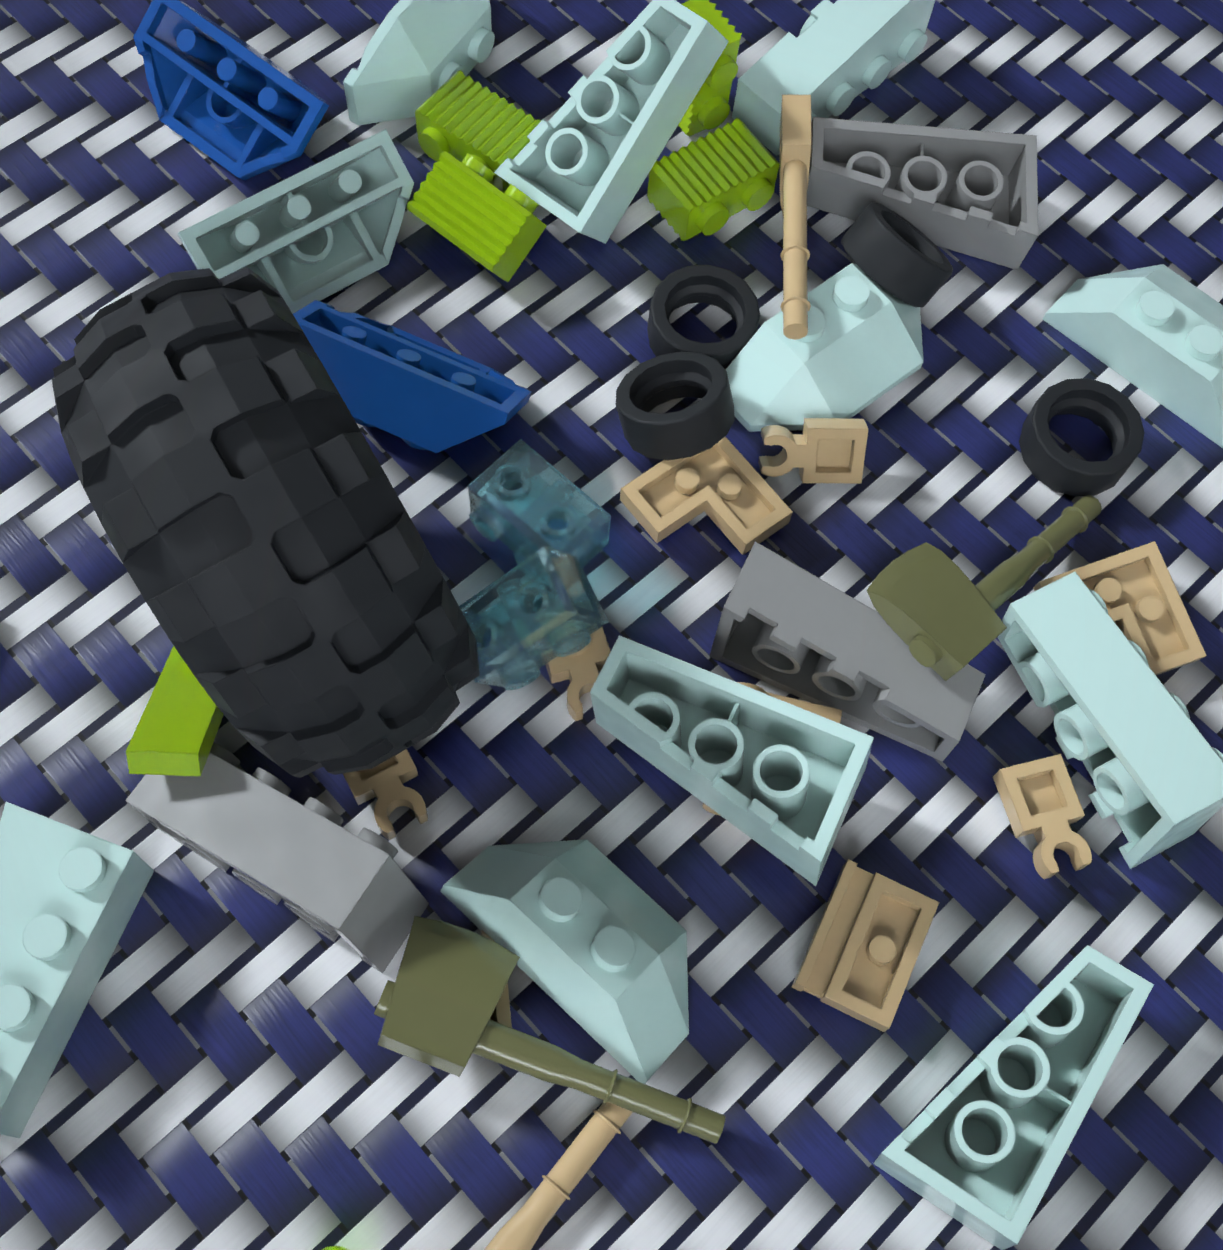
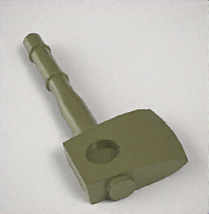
M1083 496L1073 506L1065 508L1061 516L1038 536L1030 538L1027 545L1021 551L999 564L976 585L971 582L946 554L926 542L908 550L893 560L878 574L866 591L873 606L882 618L909 646L912 656L921 665L931 667L947 681L964 668L1007 628L995 611L1021 589L1040 566L1051 562L1057 551L1075 535L1084 532L1088 528V524L1101 513V503L1094 496Z
M414 916L395 982L387 981L374 1012V1015L384 1018L378 1041L379 1046L458 1077L462 1074L473 1053L545 1082L573 1088L603 1100V1104L609 1102L676 1128L677 1133L683 1131L714 1144L718 1142L724 1128L725 1115L692 1103L691 1098L687 1100L618 1074L617 1069L610 1071L587 1062L554 1044L490 1020L520 957L498 943L471 930L439 920Z

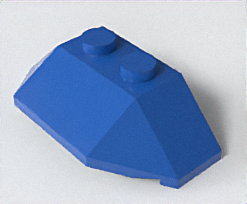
M152 0L133 36L138 54L143 56L146 79L159 120L242 180H247L300 157L329 107L313 89L239 37L181 0Z
M317 300L293 313L356 423L367 427H377L398 436L407 445L415 449L430 450L434 453L443 451L506 424L529 402L531 391L516 385L513 380L497 370L394 326L356 313L339 312L332 305Z

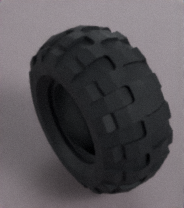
M248 267L220 279L217 278L210 268L168 273L100 309L74 339L76 343L73 349L75 356L53 369L54 378H52V385L61 434L81 484L122 563L164 632L216 706L253 747L290 775L299 778L321 767H324L328 773L334 775L372 769L437 732L460 704L456 691L480 676L476 638L384 470L280 293Z

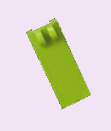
M174 646L127 747L126 756L129 774L201 776L224 714L193 675Z

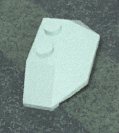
M400 0L387 14L365 47L359 67L357 69L352 68L343 81L349 120L357 125H365L415 117V111L457 71L461 70L467 76L478 62H484L490 55L495 40L494 33L492 32L490 1Z
M385 129L178 232L177 235L197 269L210 268L217 278L220 279L248 267L280 293L293 314L313 301H321L389 264L414 182Z
M851 263L808 292V301L811 307L808 311V333L805 337L794 340L787 338L783 334V312L780 311L763 323L726 368L734 403V416L749 432L761 431V428L769 425H780L791 431L803 430L804 418L851 419L921 368L924 361L920 307H914L901 301L871 279L857 264Z
M1164 264L1077 279L1045 313L1043 317L1045 322L1223 448L1222 304Z
M587 839L488 846L443 885L440 892L481 931L483 930L496 943L519 956L520 958L516 965L637 1081L645 1084L688 1036L687 931Z

